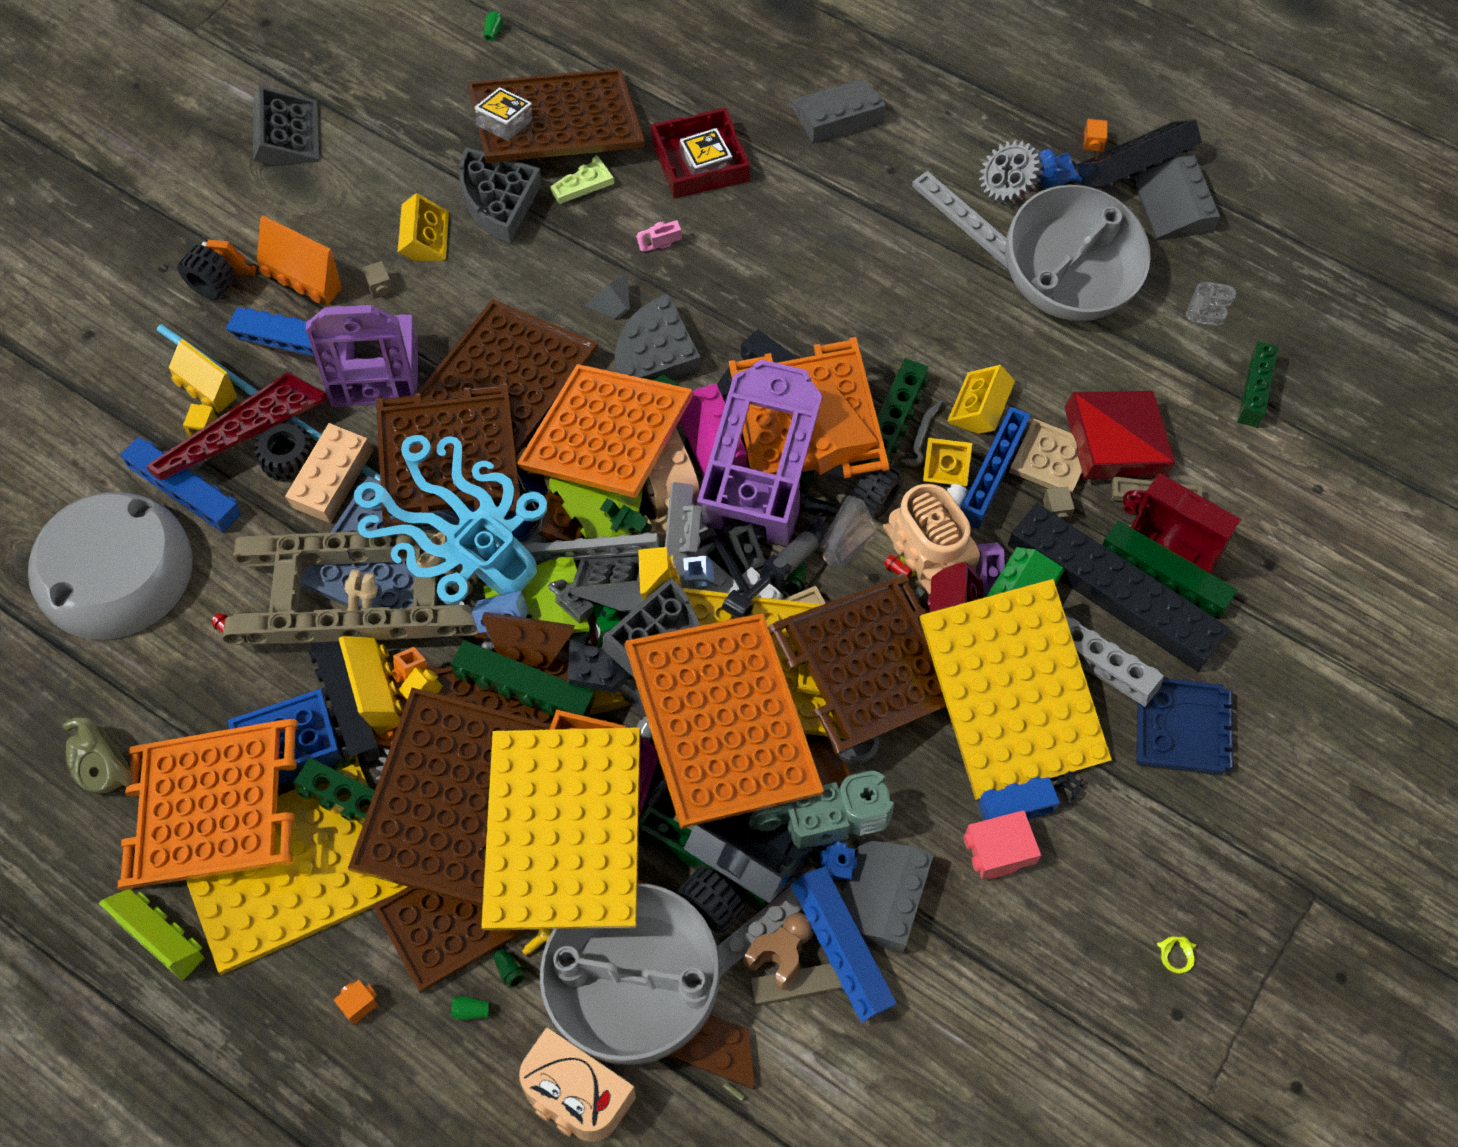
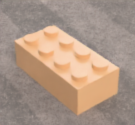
M329 423L285 496L292 508L331 523L373 452L368 439Z

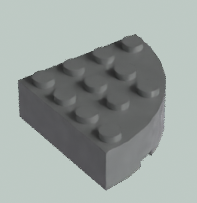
M466 147L460 160L459 172L462 197L466 209L472 219L484 231L497 239L511 243L542 185L540 168L512 160L486 163L484 152Z
M669 294L654 299L640 308L622 329L615 352L616 373L648 380L657 379L661 374H664L672 381L700 372V355Z
M669 578L604 635L602 649L634 677L625 648L627 640L699 626V621L683 589L672 578Z

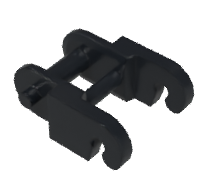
M1071 771L1063 774L1064 778L1060 776L1054 785V790L1057 787L1064 786L1072 792V797L1067 803L1069 806L1081 790L1079 786L1081 788L1084 786L1082 784L1083 779L1077 780L1070 775ZM1066 779H1068L1069 781L1074 783L1076 787L1073 789L1064 782L1066 781Z

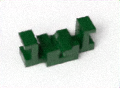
M609 498L605 500L600 508L601 511L605 512V517L611 519L612 526L610 529L616 533L620 529L629 535H633V533L642 535L643 533H649L652 529L651 524L647 523L648 520L641 513L633 511L626 505H623L620 509Z

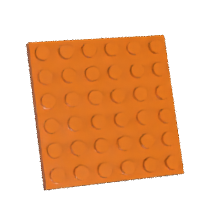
M577 364L517 462V465L522 470L636 498L694 396L693 391L689 388Z

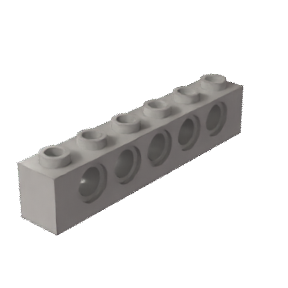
M1065 616L1072 638L1079 640V642H1073L1082 668L1146 707L1161 688L1164 675L1160 674L1156 668L1142 663L1136 656L1124 652L1115 643L1101 638L1097 632L1083 627L1077 620Z

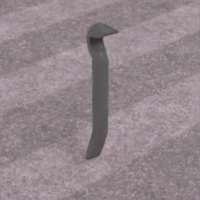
M943 399L931 407L923 416L912 448V454L917 459L901 460L900 466L914 468L922 465L924 456L921 449L931 419L943 405Z

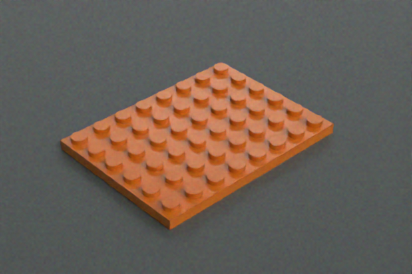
M763 613L627 640L625 642L627 655L681 829L694 826L695 824L707 823L819 796L824 792Z

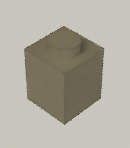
M382 261L362 267L365 281L373 299L393 292L390 278Z
M1069 487L1046 489L1043 499L1045 508L1066 522L1071 520L1074 505Z

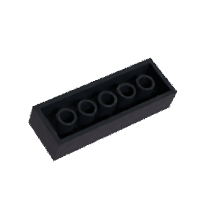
M1193 119L1170 122L1076 164L1079 175L1083 178V181H1081L1082 185L1095 189L1101 186L1103 189L1109 188L1117 180L1124 181L1131 178L1130 174L1145 172L1147 170L1146 167L1150 165L1151 167L1158 166L1166 158L1173 159L1178 157L1179 152L1194 150L1195 145L1202 143L1197 121Z

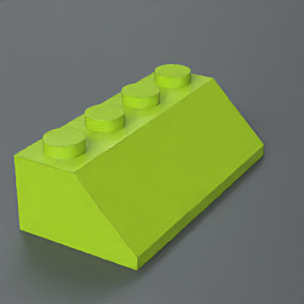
M127 889L98 903L121 927L181 981L205 959L199 952L202 947L193 938L187 941L182 936L185 932L176 923L173 922L169 925L165 921L167 916L158 907L152 910L148 906L150 901L140 891L135 895L130 889Z

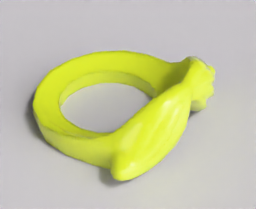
M1169 937L1163 942L1157 943V946L1161 948L1163 965L1168 970L1176 974H1182L1193 967V949L1196 947V944L1191 943L1186 937ZM1176 941L1180 942V947L1183 948V952L1187 957V965L1182 969L1174 968L1168 962V953Z

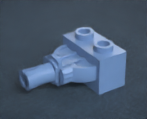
M522 591L478 600L472 615L479 633L485 632L490 638L482 620L484 612L526 618L529 610Z

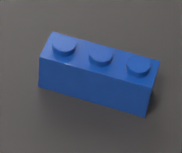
M1034 777L1024 784L1012 783L1002 790H987L980 796L978 802L984 821L1023 810L1027 819L1056 812L1060 804L1050 777L1043 779L1041 777Z

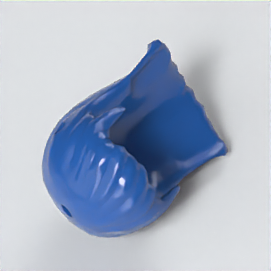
M1045 149L1038 153L1042 158L1040 162L1043 164V167L1039 168L1043 174L1037 175L1040 182L1036 183L1039 186L1051 188L1062 186L1069 181L1078 183L1083 181V178L1073 166L1068 152L1056 157L1051 149Z

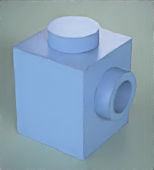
M707 556L684 558V581L695 589L707 588V585L715 584L714 562Z

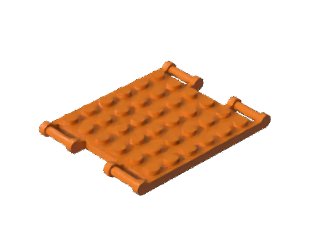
M856 337L849 338L847 341L821 346L820 344L813 345L815 356L779 362V364L806 370L813 384L833 382L877 439L878 445L840 464L842 465L844 479L851 478V475L882 470V472L889 471V463ZM771 353L748 360L728 361L732 379L736 373L751 368L754 363L760 360L773 362ZM750 404L742 431L750 469L776 475L788 431L776 416L775 410ZM806 456L802 472L815 470V467ZM873 458L880 459V461L849 466V463Z
M286 719L130 747L132 784L126 787L125 794L132 797L139 796L136 837L121 840L123 857L121 880H118L117 889L122 891L132 890L137 887L251 869L292 865L293 855L290 854L291 828L295 815L288 812L277 814L279 770H295L297 766L294 752L295 731L298 730V721ZM280 731H285L284 759H279ZM142 757L141 782L139 783L140 762ZM281 824L280 854L275 855L276 825ZM135 849L133 878H131L133 850Z

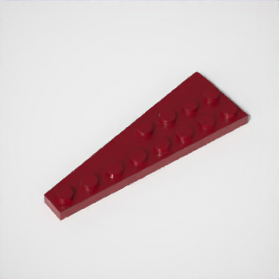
M287 372L146 465L149 473L162 481L324 403L328 399L321 390Z

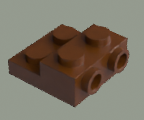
M547 492L544 496L547 501V511L544 515L545 523L539 535L551 539L552 542L556 540L573 541L584 538L581 536L582 532L580 531L583 526L576 517L571 519L562 506L564 503L562 497ZM540 519L537 520L534 531L538 528Z

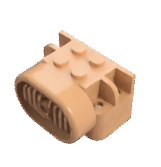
M934 484L917 485L907 491L902 499L901 507L891 512L889 522L883 524V528L894 543L897 554L903 556L905 564L912 569V572L916 571L917 579L930 596L932 576L943 568L967 562L976 572L980 553L976 543L970 536L971 527L967 517L948 491Z

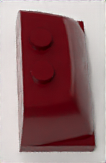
M967 562L943 568L931 578V595L928 597L930 613L982 599V580Z

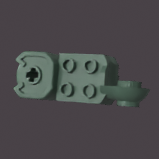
M872 770L847 776L842 782L840 789H838L836 782L822 785L824 790L822 795L752 811L749 818V826L754 830L770 831L778 828L780 825L787 824L793 844L798 848L805 849L806 847H815L846 840L851 833L861 836L885 830L892 820L894 802L889 801L890 794L885 785L886 776Z

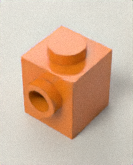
M415 647L393 655L394 669L392 674L397 683L403 684L415 667L422 670L427 669L426 659Z
M360 980L347 984L341 990V994L333 999L352 1025L356 1024L378 1006L374 1000L377 996L376 992L369 983L364 986Z

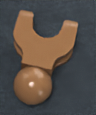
M800 912L792 913L785 919L783 928L779 927L775 933L757 937L744 956V966L754 971L765 962L773 961L778 963L780 967L776 972V983L779 988L787 990L800 974L799 954L802 951V944L807 943L814 933L806 915Z

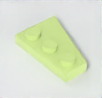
M598 155L592 158L593 162L587 166L585 164L580 166L579 171L575 174H568L551 186L552 194L559 204L614 184L613 176Z

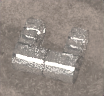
M1198 283L1186 311V317L1190 321L1197 323L1223 324L1228 314L1224 306H1229L1233 303L1236 296L1235 289L1225 284Z

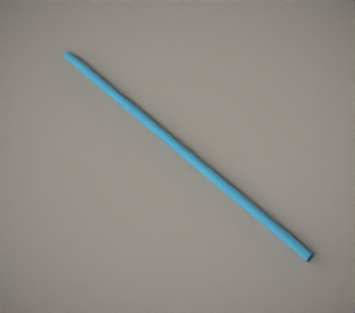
M163 324L157 327L159 333L177 345L183 339ZM200 351L228 373L231 383L250 396L258 392L257 389ZM296 416L286 420L292 422V425L295 423L299 424L301 428L306 430L309 437L317 442L322 435ZM365 465L361 473L380 481V474Z

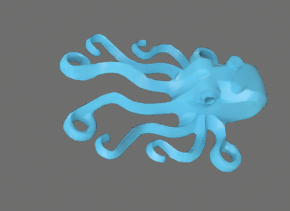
M422 435L407 437L403 441L401 451L418 487L425 492L436 494L444 499L460 519L459 525L450 524L433 513L407 512L399 508L386 489L377 483H362L355 490V502L362 509L372 510L384 505L389 513L404 522L430 524L446 535L447 541L442 545H436L429 540L424 531L412 525L403 524L367 531L365 526L368 523L379 522V517L376 515L366 516L358 523V531L363 537L376 538L393 534H408L416 540L425 552L447 559L446 562L437 566L421 568L416 564L415 550L409 543L396 544L391 551L393 561L400 564L402 559L398 556V552L402 549L406 550V565L408 570L416 577L429 578L446 573L458 564H462L463 570L460 574L446 575L438 583V596L446 604H457L465 599L468 594L466 581L473 573L500 595L522 591L537 573L534 557L513 537L512 531L517 529L524 521L533 522L545 515L547 511L545 497L538 492L522 495L517 501L516 516L510 520H505L504 517L512 504L514 495L511 479L503 473L480 474L479 469L487 467L490 470L493 469L494 465L488 461H480L473 466L472 474L476 480L497 481L503 485V497L500 506L496 507L491 496L484 489L467 482L463 478L461 471L462 444L455 437H444L437 445V453L440 456H444L446 454L444 446L447 444L454 445L452 479L461 491L476 497L480 501V507L475 512H471L450 490L427 483L421 475L418 464L426 460L431 452V445L426 437ZM417 444L423 445V449L420 452H410L412 446ZM366 493H376L371 501H364L362 499ZM529 503H539V508L535 511H527L525 509ZM458 584V593L454 595L446 593V589L449 586Z

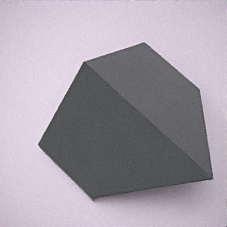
M623 275L608 284L584 306L618 320L630 310L627 276Z

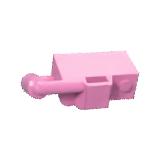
M677 220L666 224L658 222L654 227L641 231L637 235L639 248L642 252L656 248H666L671 246L672 242L682 239L681 228ZM646 235L650 236L652 245L647 246Z

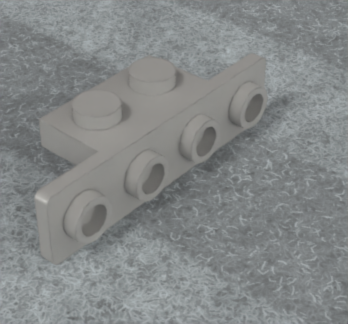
M672 482L665 547H667L669 555L674 556V563L677 565L678 574L684 575V558H687V553L697 552V548L700 545L699 527L703 519L701 513L702 506L692 505L693 485Z

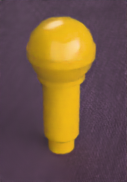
M540 929L537 933L538 935L524 946L522 950L524 955L532 954L544 942L546 943L553 929Z

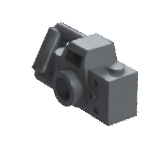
M564 579L550 582L548 587L550 591L556 594L555 603L579 624L593 614L594 605L588 599L571 594L570 588L572 585H569Z

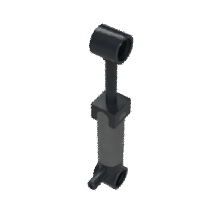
M824 513L816 515L809 523L807 529L777 556L773 554L764 562L760 574L761 579L745 594H741L736 590L730 592L722 604V609L734 618L749 616L755 605L751 600L769 584L776 589L783 586L787 582L789 575L822 544L827 545L837 531V526L827 521Z

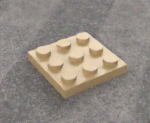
M1033 419L1009 473L1049 489L1068 486L1072 495L1082 473L1073 434Z

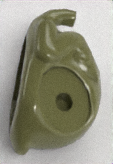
M75 717L62 724L68 732L78 727V732L66 742V765L72 778L81 788L91 793L104 794L132 784V774L127 760L101 726L90 718Z

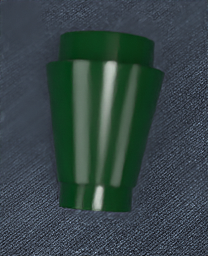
M805 562L789 575L787 582L784 584L786 592L797 594L804 590L807 564Z
M501 949L493 955V960L504 985L514 988L525 980V968L505 949Z

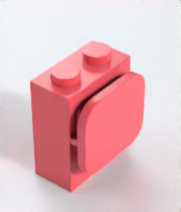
M1024 810L970 824L963 836L967 849H971L973 854V868L976 872L979 871L981 879H993L1015 873L1020 868L1037 864L1041 857Z

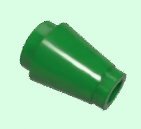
M491 11L486 15L483 35L485 40L494 41L504 24L503 16L500 13Z
M462 995L453 997L451 1018H457V1021L487 1018L489 1002Z

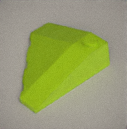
M550 477L548 486L553 494L558 492L564 500L562 506L571 519L576 517L583 528L580 531L586 539H596L601 536L619 537L621 535H629L620 529L617 533L610 529L612 526L611 519L605 517V512L601 511L600 508L605 500L609 498L620 509L623 505H626L633 511L639 512L643 491L642 487L638 496L634 498Z
M560 557L536 565V575L522 590L529 610L528 615L532 616V619L575 625L573 633L588 632L589 624L587 618L579 624L555 603L556 594L550 591L548 587L550 582L561 579L572 585L577 572L573 557ZM489 586L484 587L485 599L500 596Z

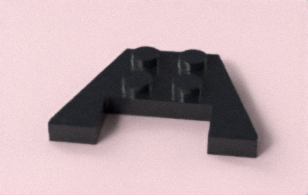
M589 627L588 632L571 634L569 643V685L616 693L632 675L602 648L587 646L592 635L591 627Z

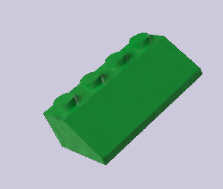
M1016 547L986 597L1054 579L1056 585L1064 569L1037 550Z

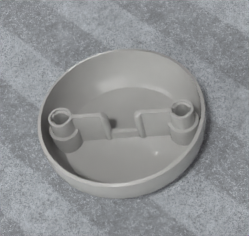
M1062 185L1051 187L1035 194L1021 206L1008 230L1005 258L1012 280L1018 290L1031 304L1057 318L1072 321H1088L1114 314L1134 298L1147 277L1150 266V247L1144 228L1137 217L1115 197L1095 188L1079 185Z
M98 493L86 496L67 505L57 512L42 528L30 553L28 581L32 595L40 610L58 628L81 638L94 640L115 639L132 635L148 628L163 618L177 604L186 590L191 577L193 554L184 528L177 518L160 503L134 493Z
M640 883L637 885V928L553 929L546 943L540 967V986L545 1008L561 1035L569 1043L594 1059L626 1066L657 1061L669 1056L687 1044L701 1030L709 1018L715 1005L720 982V959L717 945L711 930L700 913L688 901L676 893L662 887ZM571 960L575 961V963H566ZM695 981L702 982L701 985L691 984Z

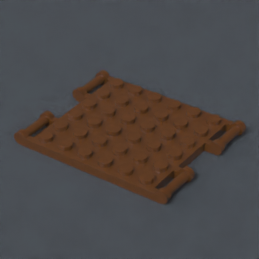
M501 383V386L475 389L465 387L464 398L422 403L420 393H413V396L376 398L380 483L399 508L414 513H429V511L453 509L440 496L425 492L418 487L402 455L403 441L413 435H422L428 439L431 445L429 457L418 464V469L425 481L450 490L466 507L475 506V511L478 510L480 501L476 497L461 491L453 482L452 462L454 445L447 444L444 446L446 451L444 456H440L437 453L439 441L444 437L451 436L457 438L462 444L461 471L463 478L467 482L484 489L491 496L494 503H501L503 485L497 481L476 480L472 474L473 466L477 462L488 461L494 465L493 469L490 470L487 467L479 469L480 474L503 473L511 479L514 487L512 500L514 504H511L506 514L515 513L516 515L520 491L507 383ZM417 444L412 446L410 452H420L423 449V445ZM382 505L383 528L403 524L421 525L404 522L398 518L391 519L390 516L393 515Z
M906 575L779 620L767 627L788 661L786 664L789 670L805 664L826 705L814 710L813 714L816 719L819 718L831 740L835 755H839L846 750L947 708L925 634L919 622V616L927 614V611L921 607L908 584L909 579ZM782 629H786L800 656H795ZM831 712L832 716L834 717L838 727L840 728L844 738L846 739L845 742H842V740L840 739L829 716L827 715L828 713Z

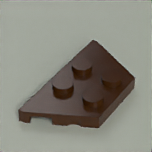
M484 612L482 620L498 654L528 666L541 668L549 667L575 628V625L489 612Z
M710 1015L701 1030L687 1044L667 1056L753 1090L754 1076L749 1030Z

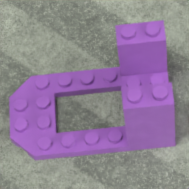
M372 305L335 306L322 309L306 322L308 339L331 407L376 405L377 397H383V399L413 396V393L418 392V338L412 314L391 315ZM379 340L383 357L354 359V341Z
M760 360L754 363L751 368L740 371L733 376L697 500L698 506H702V524L706 527L721 530L726 527L728 517L765 526L767 542L783 546L790 544L800 509L799 481L822 402V395L811 381V377L806 370ZM750 404L793 414L776 475L733 465Z

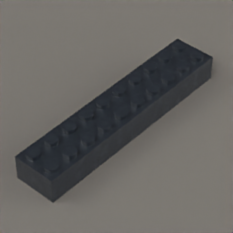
M1037 502L1011 532L1008 547L1013 550L1016 547L1037 550L1062 566L1064 572L1059 579L1061 582L1197 672L1202 669L1229 630L1228 626Z

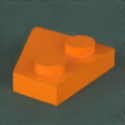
M207 241L206 247L211 248L224 257L234 269L235 274L255 276L256 267L254 265L248 266L244 262L245 257L236 251L230 242Z

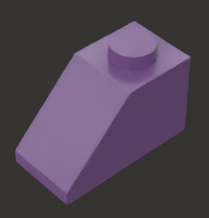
M997 542L977 545L980 553L977 572L982 580L983 595H988L1005 567L1004 549Z

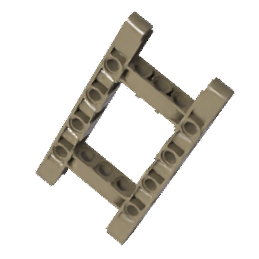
M421 529L429 540L440 532L438 529ZM359 532L247 536L239 537L235 540L234 562L245 565V567L274 566L269 613H243L227 617L223 631V641L227 644L339 641V638L342 636L371 637L376 640L472 636L478 634L479 631L472 615L474 607H469V605L438 606L437 587L439 575L429 578L416 577L414 575L415 580L414 585H412L413 605L408 606L406 609L381 607L361 608V610L354 611L329 609L298 613L303 565L395 562L391 557V551L399 543H409L413 546L417 564L418 558L425 551L408 534L366 538L360 535ZM404 549L398 552V556L402 559L401 562H406L407 551Z

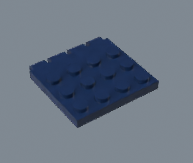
M1163 678L1161 688L1146 707L1137 702L1136 765L1223 775L1225 771H1232L1233 753L1226 752L1233 750V731L1230 730L1233 728L1232 709H1228L1232 707V690L1224 689L1222 684Z

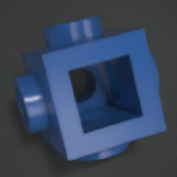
M833 842V845L825 847V851L822 850L820 865L826 867L831 879L850 880L852 871H855L857 865V857L854 856L855 849L848 848L846 843Z

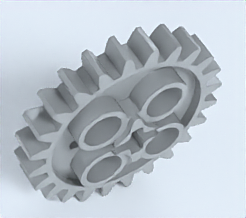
M1014 140L1012 145L1007 141L1006 147L1000 144L999 151L993 149L994 155L987 156L988 163H982L985 169L980 170V173L983 175L979 178L982 182L980 186L988 197L993 201L996 200L999 204L1002 201L1008 204L1009 200L1016 203L1017 197L1023 200L1024 193L1030 195L1029 189H1036L1034 182H1040L1037 175L1043 174L1039 169L1043 167V164L1040 162L1042 158L1038 154L1039 152L1031 144H1026L1024 141H1021L1019 144Z

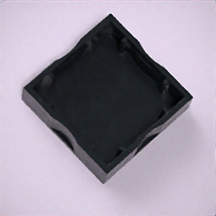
M752 812L695 824L684 850L769 903L805 868L815 847L801 849L794 845L791 834L789 835L788 828L785 825H780L778 828L770 831L750 828L749 818Z

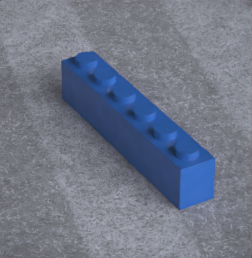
M237 307L226 327L227 331L241 341L314 356L306 332V322L309 320L302 321L296 317L287 318L281 314L272 315L263 310L257 312L249 307L247 309Z
M1010 406L961 508L970 526L977 529L980 528L1023 438L1031 414Z
M138 437L120 454L126 467L221 533L241 515L237 507L239 504L233 497H226L217 486L213 484L210 486L198 473L194 475L188 468L162 481L149 473L146 465L166 453V451L163 453L159 451L150 440L146 442Z
M826 867L803 874L791 884V887L861 1023L886 1012L897 1003Z

